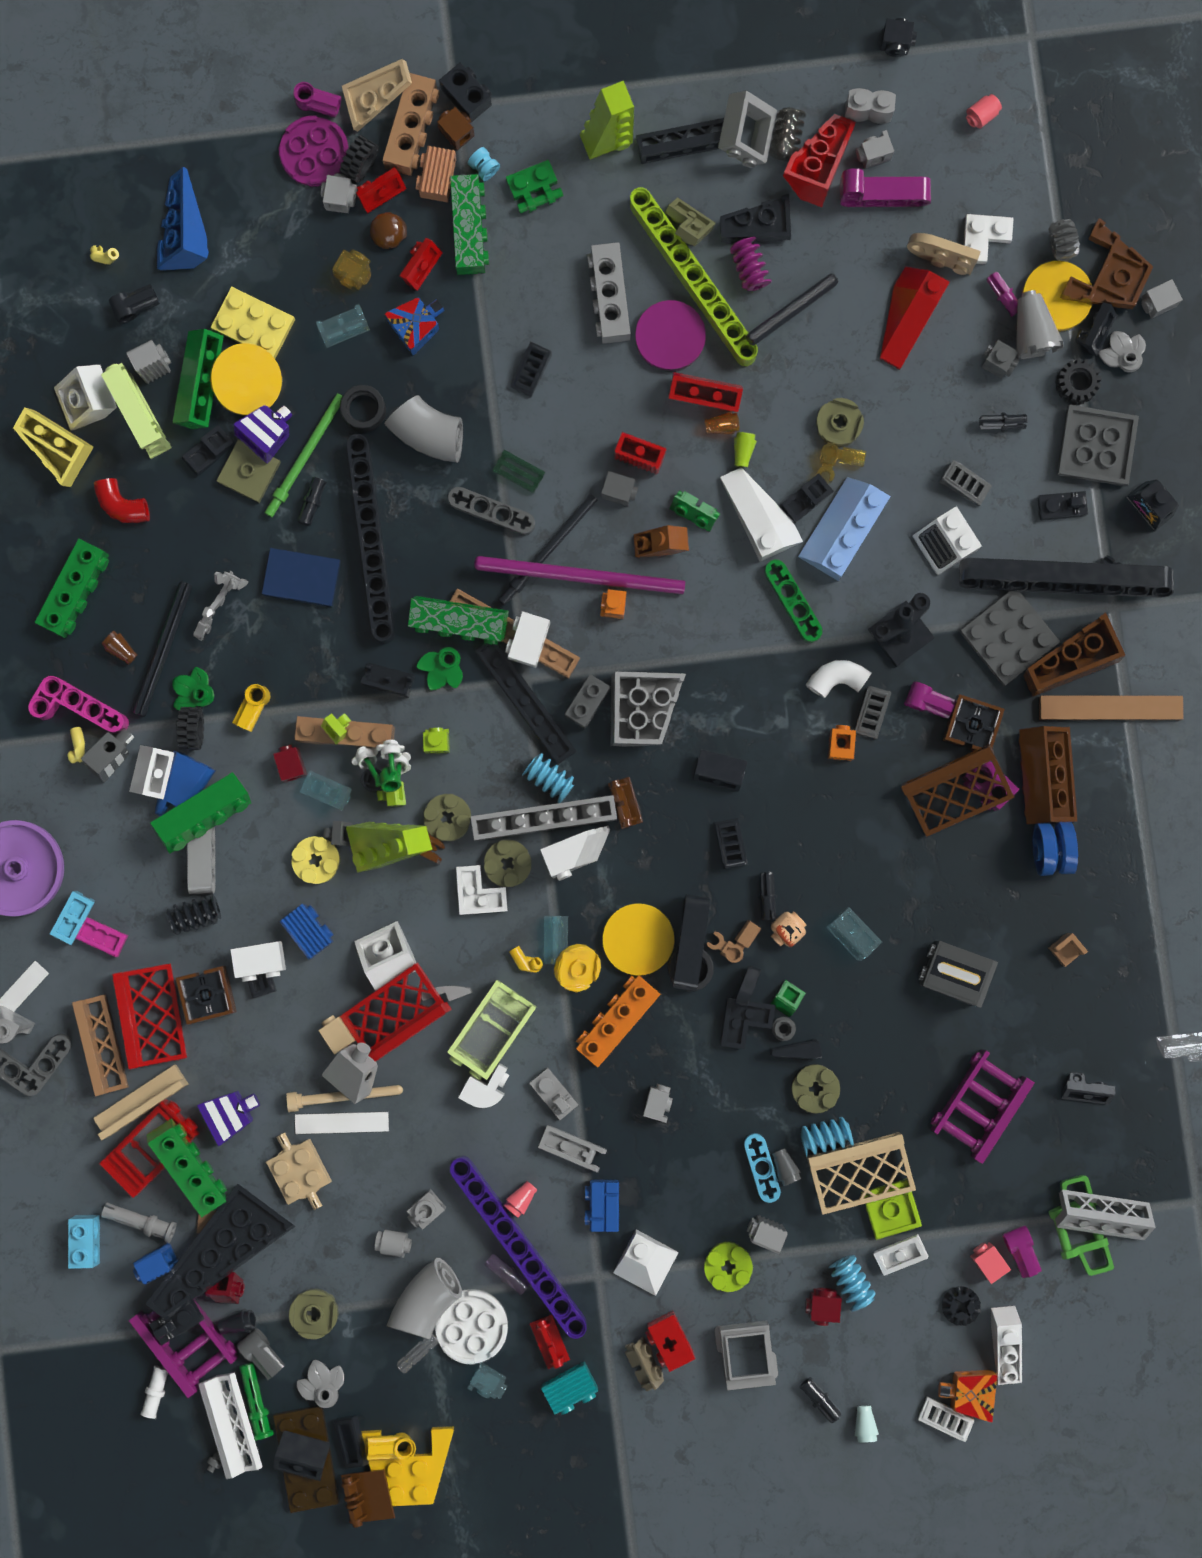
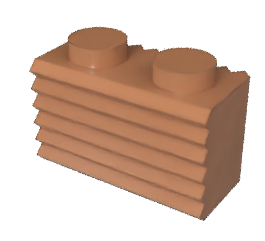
M427 146V152L422 153L420 167H423L422 176L418 175L416 181V190H419L421 198L443 202L449 201L451 189L450 176L454 175L456 153L454 150Z

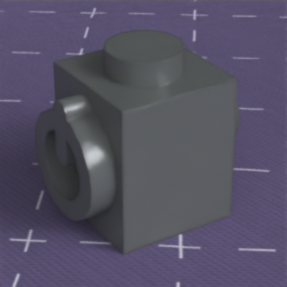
M998 340L994 347L989 345L982 357L986 360L982 368L1000 379L1004 375L1009 377L1020 360L1016 357L1018 351Z

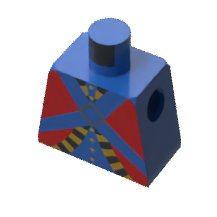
M418 297L385 313V317L410 353L415 355L438 332L439 325L435 317L445 310L437 299L425 306Z

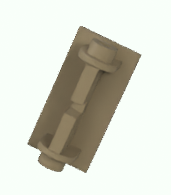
M641 1337L635 1344L632 1342L625 1346V1354L632 1367L641 1366L640 1369L635 1371L641 1388H645L646 1391L656 1390L664 1381L663 1372L652 1356L650 1345L646 1343L644 1337Z

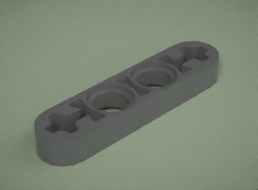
M455 487L449 492V503L456 510L521 535H529L535 529L533 516L525 511L463 487ZM463 493V498L470 501V496L474 497L470 503V509L466 508L468 506L466 502L460 501L459 504H456L453 496ZM476 502H486L488 505L487 510L484 513L476 512L474 509ZM501 509L507 510L510 514L508 520L503 522L496 518V513ZM514 513L518 514L516 516L517 520L524 521L525 518H528L531 526L521 529V524L515 521L514 526H511Z

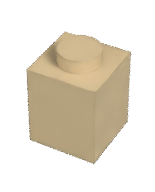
M332 1015L321 1023L323 1028L318 1030L334 1054H337L356 1041L340 1016L335 1018Z

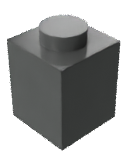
M608 471L601 498L628 506L630 500L635 501L638 487H635V479Z

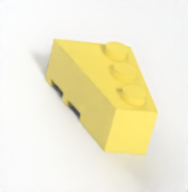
M25 407L13 427L28 447L42 460L44 466L57 478L56 480L59 484L71 487L91 453L93 446L37 411Z

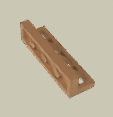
M106 994L72 1002L95 1096L128 1088ZM101 1001L103 1011L99 1018L91 1014L90 1003ZM99 1024L108 1028L109 1034L105 1041L96 1037L95 1030ZM105 1047L114 1053V1059L111 1064L102 1060L101 1053ZM111 1070L119 1074L120 1085L109 1087L107 1076Z

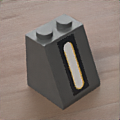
M936 941L935 944L931 943L926 955L929 958L926 967L922 966L918 975V979L921 980L919 985L971 1006L981 1008L998 962L942 941Z

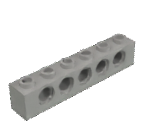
M613 795L471 816L475 841L617 820Z

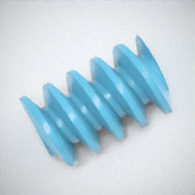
M541 753L531 761L522 775L529 772L528 781L536 778V787L544 783L542 791L545 793L552 789L550 797L554 798L559 795L558 803H561L574 787L572 784L574 777L571 776L565 779V770L558 774L559 765L556 764L550 768L551 759L542 762L543 753Z
M843 1117L839 1118L838 1125L834 1119H831L829 1127L822 1121L820 1129H818L816 1124H811L810 1132L806 1126H802L801 1139L806 1157L808 1149H811L814 1155H817L818 1147L821 1148L823 1153H826L827 1145H830L832 1150L835 1151L836 1143L838 1142L842 1149L845 1148L847 1140L851 1146H854L849 1124Z
M855 1255L845 1256L829 1266V1268L835 1267L836 1269L831 1274L832 1277L840 1276L836 1285H845L841 1294H850L845 1300L846 1303L854 1302V1305L850 1308L851 1312L868 1306L874 1301L873 1297L876 1294L873 1289H869L871 1286L870 1282L864 1281L866 1278L865 1273L859 1272L861 1270L860 1264H854L857 1259Z

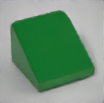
M785 980L770 1004L775 1005L777 1010L791 1017L797 1010L805 992Z

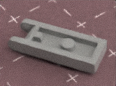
M548 1124L538 1146L540 1149L595 1172H598L600 1169L597 1165L591 1164L596 1151L601 1154H606L607 1149Z

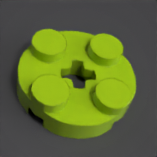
M722 1242L715 1245L706 1256L704 1271L708 1281L715 1289L724 1292H734L749 1283L753 1265L749 1253L743 1247L734 1242ZM727 1260H730L731 1264H735V1268L732 1269L731 1273L721 1269V1266H724Z

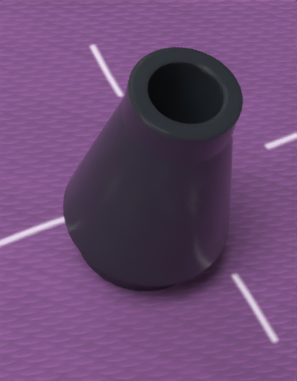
M243 1309L218 1321V1329L221 1334L250 1333L251 1330L256 1328L255 1314L252 1310Z

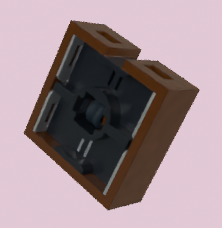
M961 694L957 695L955 706L949 717L942 741L959 747L964 744L969 745L968 750L975 751L988 744L993 748L1005 709Z
M226 966L203 971L204 975L200 976L199 973H193L176 978L187 1025L237 1012Z

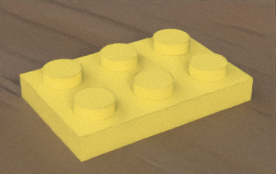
M231 286L210 328L239 344L248 343L260 346L275 359L295 318Z

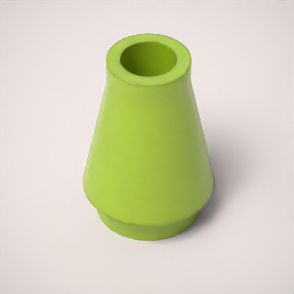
M737 432L736 437H734V466L748 467L757 442L755 434Z

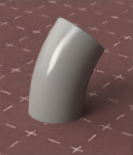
M418 395L402 404L386 420L385 425L416 451L443 461L459 462L463 443V423L461 417H454L437 411Z
M435 1258L411 1280L391 1312L387 1323L388 1327L430 1340L441 1316L462 1296L460 1282L454 1271L444 1260Z

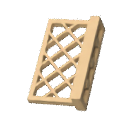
M901 1133L855 1143L854 1146L848 1145L843 1149L840 1147L836 1148L835 1151L829 1150L826 1153L821 1152L817 1153V1155L813 1154L806 1157L822 1215L916 1190ZM899 1149L902 1159L897 1167L885 1161L890 1151ZM885 1153L882 1158L877 1156L878 1154ZM873 1156L880 1160L874 1173L862 1167L867 1157ZM861 1159L859 1164L854 1162L855 1160ZM850 1162L857 1166L851 1179L839 1173L844 1163ZM883 1163L895 1169L888 1182L877 1176ZM838 1165V1167H837L836 1170L830 1168V1167H833V1166ZM902 1165H904L905 1172L900 1169ZM826 1168L834 1173L827 1185L818 1180L817 1170ZM860 1169L872 1175L865 1188L854 1182ZM898 1172L907 1176L909 1186L897 1188L892 1185ZM837 1175L848 1181L842 1194L830 1188ZM875 1178L887 1184L883 1192L877 1195L868 1190ZM851 1184L863 1190L859 1199L854 1201L845 1196ZM820 1185L825 1187L823 1193L821 1191ZM889 1187H892V1188L895 1189V1190H892V1191H888ZM828 1190L840 1196L836 1205L826 1208L823 1198ZM866 1193H869L870 1195H872V1196H869V1197H865V1198H864V1196L866 1195ZM843 1199L848 1201L846 1203L841 1204Z

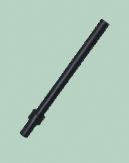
M592 494L532 562L543 563L598 501ZM519 575L517 578L514 577L509 583V588L498 600L505 606L517 592L520 593L523 590L524 584L531 576Z

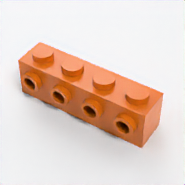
M639 975L636 978L631 976L623 985L626 990L622 995L618 996L616 994L607 1004L610 1009L605 1014L600 1012L592 1021L594 1025L589 1033L584 1031L576 1040L579 1044L576 1049L596 1067L603 1063L661 995Z

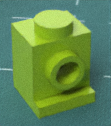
M429 728V730H425L423 732L424 752L426 754L450 753L449 729Z

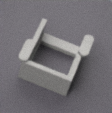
M768 1321L719 1325L715 1328L717 1350L723 1355L727 1390L776 1385L775 1378L778 1376L777 1360L775 1353L771 1349ZM764 1334L768 1373L732 1377L728 1338Z

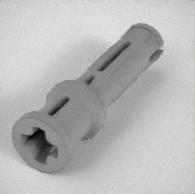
M108 1202L105 1204L101 1215L102 1218L144 1231L145 1236L150 1237L153 1235L164 1239L168 1244L172 1240L177 1223L159 1220L155 1215L148 1217Z

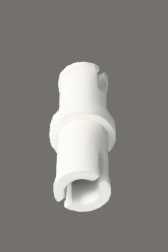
M154 1366L149 1387L145 1389L147 1395L140 1414L141 1416L152 1419L156 1418L160 1399L165 1394L163 1389L168 1375L167 1370L163 1366Z

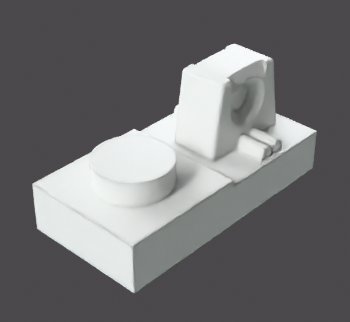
M918 1234L876 1250L873 1253L884 1276L928 1259V1254Z

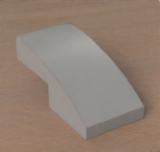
M465 986L435 987L439 995L446 993L448 1001L473 992L470 987ZM422 992L421 998L424 1001L432 998V995Z

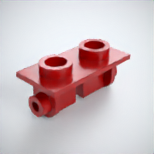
M552 1314L530 1323L547 1369L552 1367L557 1369L563 1366L564 1362L570 1360Z

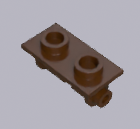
M630 777L611 781L608 784L611 795L614 796L615 808L621 829L642 823L643 820Z

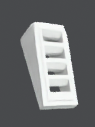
M926 1397L918 1417L919 1421L966 1442L974 1423L973 1417L955 1412L950 1406L930 1397ZM932 1406H935L936 1410L934 1412V1415L932 1419H929L928 1416L931 1411ZM943 1410L945 1411V1414L942 1419V1422L939 1423L937 1421L939 1419L941 1411ZM951 1415H954L955 1417L952 1422L951 1427H948L947 1424L950 1420ZM960 1420H964L960 1431H957Z

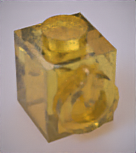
M343 250L332 271L334 276L340 279L339 282L349 289L355 287L360 290L363 284L366 285L371 277V269L369 267L371 261L358 251L351 250L347 252Z

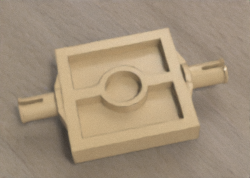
M286 1133L277 1136L276 1138L283 1150L274 1158L266 1161L287 1204L289 1205L298 1199L308 1198L313 1210L323 1206L316 1192L321 1187L332 1182L311 1139L300 1144L291 1145Z

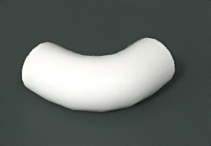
M835 660L822 665L811 676L806 686L823 698H826L830 690L837 684H846L859 692L871 675V672L851 661Z

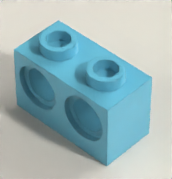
M75 1215L68 1219V1269L94 1268L100 1264V1215Z

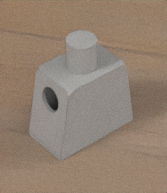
M365 1043L352 1044L340 1051L322 1074L327 1081L354 1104L370 1095L378 1068L377 1063L368 1056L371 1049Z

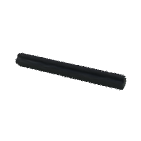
M832 273L827 275L750 331L746 336V340L752 346L759 343L834 288L839 282L838 278Z

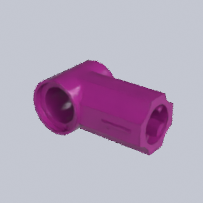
M300 82L295 86L294 98L300 110H312L336 118L340 110L341 96L313 88L308 82ZM305 93L311 95L306 100L299 98L302 94Z
M913 681L904 704L915 710L927 711L949 719L956 700L932 691L933 689L925 684Z
M1026 1225L1002 1234L1006 1247L1010 1254L1013 1255L1022 1278L1035 1276L1042 1271L1032 1247L1034 1246L1032 1237Z

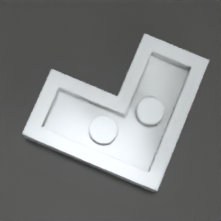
M966 215L964 246L981 251L976 264L987 263L988 242L1011 243L1013 218Z
M481 865L456 867L460 915L508 911L506 887L482 889Z

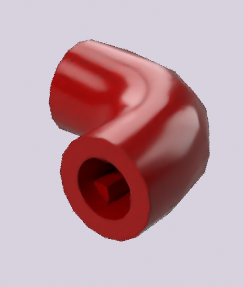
M115 478L94 482L99 504L111 518L122 523L150 521L149 508L145 498L135 500L123 498Z

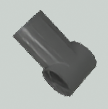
M255 1328L237 1344V1348L269 1380L285 1364L271 1349L267 1337L262 1331Z

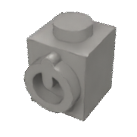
M343 174L327 175L326 183H322L321 197H324L323 204L325 209L349 214L350 207L355 206L357 185L352 184L351 179Z
M430 1189L409 1207L407 1212L410 1215L407 1217L416 1228L420 1226L423 1230L445 1211L446 1206Z

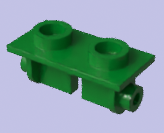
M679 490L669 509L678 516L695 523L699 528L710 532L720 513L717 512L716 508L705 502H702L700 507L695 506L699 499L686 491L681 492Z

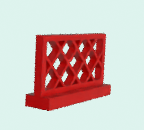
M171 963L112 974L128 1069L187 1058ZM167 969L168 980L163 987L151 980L156 971ZM152 972L149 978L143 973ZM139 974L146 979L139 992L130 986L129 976ZM149 982L161 989L153 1001L141 994ZM168 984L170 985L171 993L165 989ZM131 990L136 993L134 999H132ZM163 991L172 997L173 1003L167 1011L155 1003ZM139 996L151 1003L143 1015L134 1010L133 1004ZM153 1005L165 1013L157 1025L145 1017ZM172 1007L174 1008L175 1016L169 1013ZM135 1014L141 1017L137 1023ZM167 1015L176 1020L177 1026L171 1034L159 1027ZM143 1019L155 1027L147 1039L138 1034L137 1027ZM157 1029L169 1036L162 1048L149 1041ZM176 1031H178L179 1040L173 1036ZM139 1038L145 1041L142 1046H140ZM171 1038L180 1044L181 1054L171 1056L163 1050ZM147 1043L159 1051L154 1059L143 1061L141 1051ZM161 1053L167 1056L163 1058H158V1056Z
M416 963L346 1011L340 1018L357 1043H365V1032L377 1034L376 1043L370 1047L371 1051L368 1055L376 1062L452 1009L447 1002L444 1003L419 963ZM413 971H416L420 977L419 987L407 985L408 975ZM390 987L402 988L400 1000L388 998ZM406 989L418 991L416 1004L404 1002ZM422 992L430 993L436 1003L430 1007L420 1005ZM371 1000L383 1001L381 1014L369 1011ZM387 1002L399 1004L397 1017L385 1015ZM403 1005L415 1008L413 1019L401 1018ZM354 1012L364 1014L362 1027L353 1025L348 1016ZM368 1015L380 1017L378 1030L366 1028ZM384 1019L396 1021L394 1032L382 1031Z

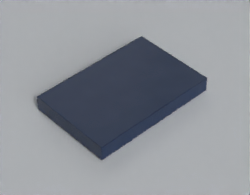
M270 548L262 595L333 607L341 560Z

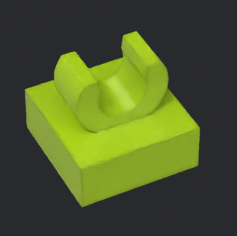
M331 713L323 720L321 727L334 743L338 744L344 739L347 733L345 728L349 726L348 723L351 720L345 713L338 719Z
M401 782L402 786L394 792L377 791L378 801H387V806L398 807L406 805L404 783Z

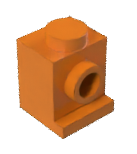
M608 589L607 593H603L600 616L624 619L627 591Z
M836 725V729L832 728L830 730L827 759L852 761L854 759L856 730H850V726ZM838 739H843L845 741L844 747H839L837 745Z

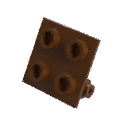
M385 1469L341 1475V1487L344 1488L345 1492L344 1501L347 1502L346 1509H349L350 1515L349 1523L353 1525V1528L362 1526V1522L395 1518Z

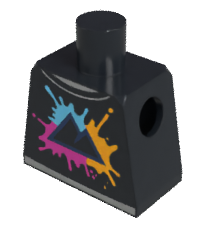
M1157 479L1144 482L1126 497L1154 531L1172 518L1179 506L1178 502Z

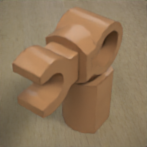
M747 920L735 938L736 944L731 941L725 942L722 934L714 932V935L719 938V943L712 945L710 942H707V946L713 950H721L720 954L732 963H738L743 959L744 948L750 947L761 928Z

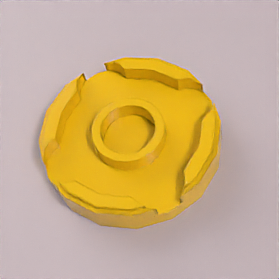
M571 945L564 949L556 959L554 966L555 978L568 991L580 992L586 990L599 977L601 969L600 958L587 945Z

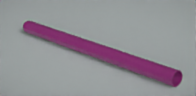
M483 556L476 557L474 561L475 569L480 571L682 595L685 590L684 580Z

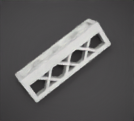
M235 1372L216 1375L199 1383L198 1385L226 1479L234 1478L245 1471H254L262 1468ZM226 1380H228L230 1392L226 1388ZM232 1405L236 1408L237 1415L234 1413ZM239 1429L243 1432L244 1439L241 1437ZM246 1453L250 1455L252 1464H249Z

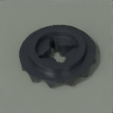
M958 1286L950 1289L945 1294L942 1301V1311L951 1323L956 1326H967L975 1322L981 1313V1302L972 1289ZM955 1299L962 1303L968 1301L966 1304L968 1314L962 1310L956 1312L958 1305Z

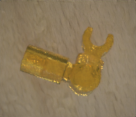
M833 443L825 444L821 450L820 464H822V467L818 470L817 474L821 475L823 472H828L830 475L829 482H832L835 476L832 466H836L837 460H840V463L863 467L866 451L846 447L838 449V446Z

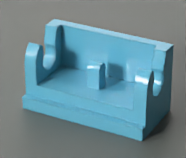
M72 891L50 935L72 945L95 900L83 896L79 891Z

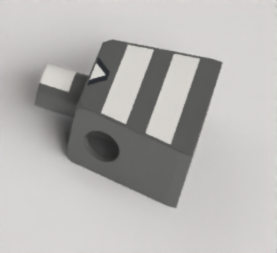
M125 728L115 737L108 732L81 757V760L88 770L105 783L129 756L126 746L132 741L134 736Z

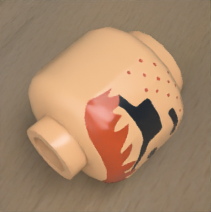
M794 911L792 913L784 912L771 924V930L774 932L771 937L780 947L783 944L793 947L805 936L806 930L804 927L807 925Z

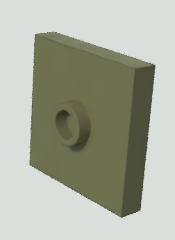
M238 440L217 482L260 503L281 461L273 457L266 464L248 446Z

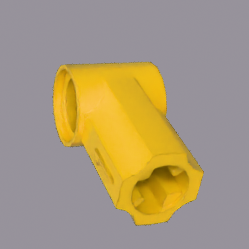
M258 684L250 685L245 691V698L232 723L252 732L264 706L270 701L269 690ZM260 689L263 692V697L260 701L255 702L253 693L255 690Z
M401 1432L396 1435L366 1436L365 1453L367 1460L398 1458L405 1461L412 1458L415 1454V1443L406 1433ZM401 1442H408L406 1450H397Z

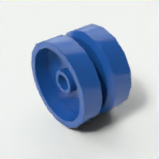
M1057 822L1054 829L1050 823L1035 824L1033 829V856L1038 875H1053L1056 869L1060 874H1075L1078 865V843L1072 822Z

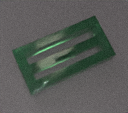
M503 450L501 457L493 468V472L533 494L545 475L543 470L506 450ZM508 458L509 460L537 474L538 477L536 478L532 476L531 474L505 461V459ZM503 465L534 482L533 486L500 469Z

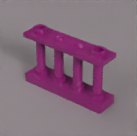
M983 1049L980 1053L977 1051L972 1056L969 1062L972 1064L942 1112H937L930 1122L932 1125L930 1130L936 1134L943 1129L969 1146L973 1152L971 1157L981 1164L984 1163L1035 1084V1082L1024 1076L1020 1079H1014L986 1059L990 1053ZM980 1068L1010 1087L1012 1092L1007 1099H1001L973 1080ZM968 1088L997 1107L999 1112L994 1119L991 1118L989 1120L960 1100ZM954 1109H957L984 1127L986 1132L981 1140L979 1138L977 1140L947 1121Z
M196 1300L194 1302L205 1318L199 1323L205 1332L180 1352H173L169 1346V1341L161 1345L153 1334L149 1324L161 1316L155 1311L144 1314L141 1310L129 1322L187 1398L197 1392L199 1389V1379L224 1359H227L232 1364L239 1357L236 1354L238 1350L230 1340L226 1341ZM211 1339L220 1351L194 1372H189L183 1365L184 1360Z

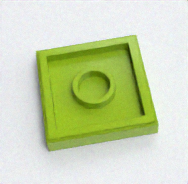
M907 1179L892 1183L897 1188L909 1186ZM886 1185L870 1189L869 1191L876 1195L880 1194ZM889 1187L888 1191L895 1190L892 1187ZM912 1191L865 1204L876 1240L922 1226ZM866 1193V1195L864 1196V1198H865V1197L872 1196V1195H870L869 1193Z

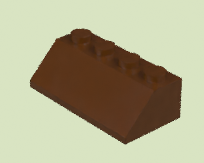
M1040 726L1019 729V745L1022 758L1021 769L1023 771L1022 789L1025 797L1024 814L1027 824L1077 822L1070 727Z

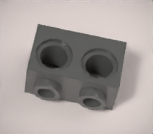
M590 674L566 711L565 717L586 729L609 693L610 686Z

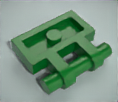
M549 160L506 176V181L514 200L516 201L521 198L525 200V202L517 204L520 214L528 210L529 212L535 211L536 207L549 203V205L555 203L556 199L564 196L561 188L555 190L550 188L558 184ZM543 190L544 194L532 198L531 194Z

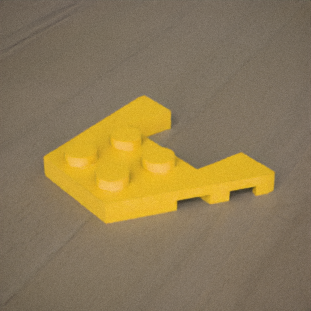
M454 1426L432 1427V1453L414 1454L412 1458L405 1461L398 1458L368 1460L371 1471L385 1469L393 1506L434 1503L454 1432ZM381 1430L361 1431L364 1444L366 1436H382Z

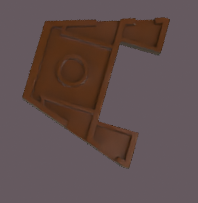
M1098 218L1088 240L1110 251L1092 287L1074 277H1070L1060 298L1102 305L1104 302L1112 304L1113 307L1133 309L1153 266L1133 247L1129 248L1120 240L1121 237L1115 231L1112 233L1105 226L1106 223Z

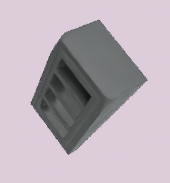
M954 459L939 482L978 506L982 504L992 487L991 484ZM956 471V472H958L959 474H958V476L956 477L955 481H953V480L950 479V478L952 477L953 473ZM963 476L967 479L964 484L960 486L958 483ZM970 481H973L975 484L969 492L966 488ZM980 485L983 489L978 497H976L974 493Z
M872 686L866 688L855 727L857 734L874 739L878 738L891 696L890 691ZM871 695L881 697L883 701L873 700L870 697ZM870 704L880 707V711L869 709L867 706ZM865 713L878 717L877 721L865 718ZM862 722L875 726V729L871 730L861 727Z

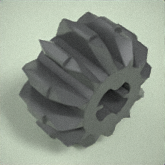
M1062 219L1051 223L1048 229V236L1053 256L1058 261H1065L1076 257L1080 251V243L1075 223L1071 219Z

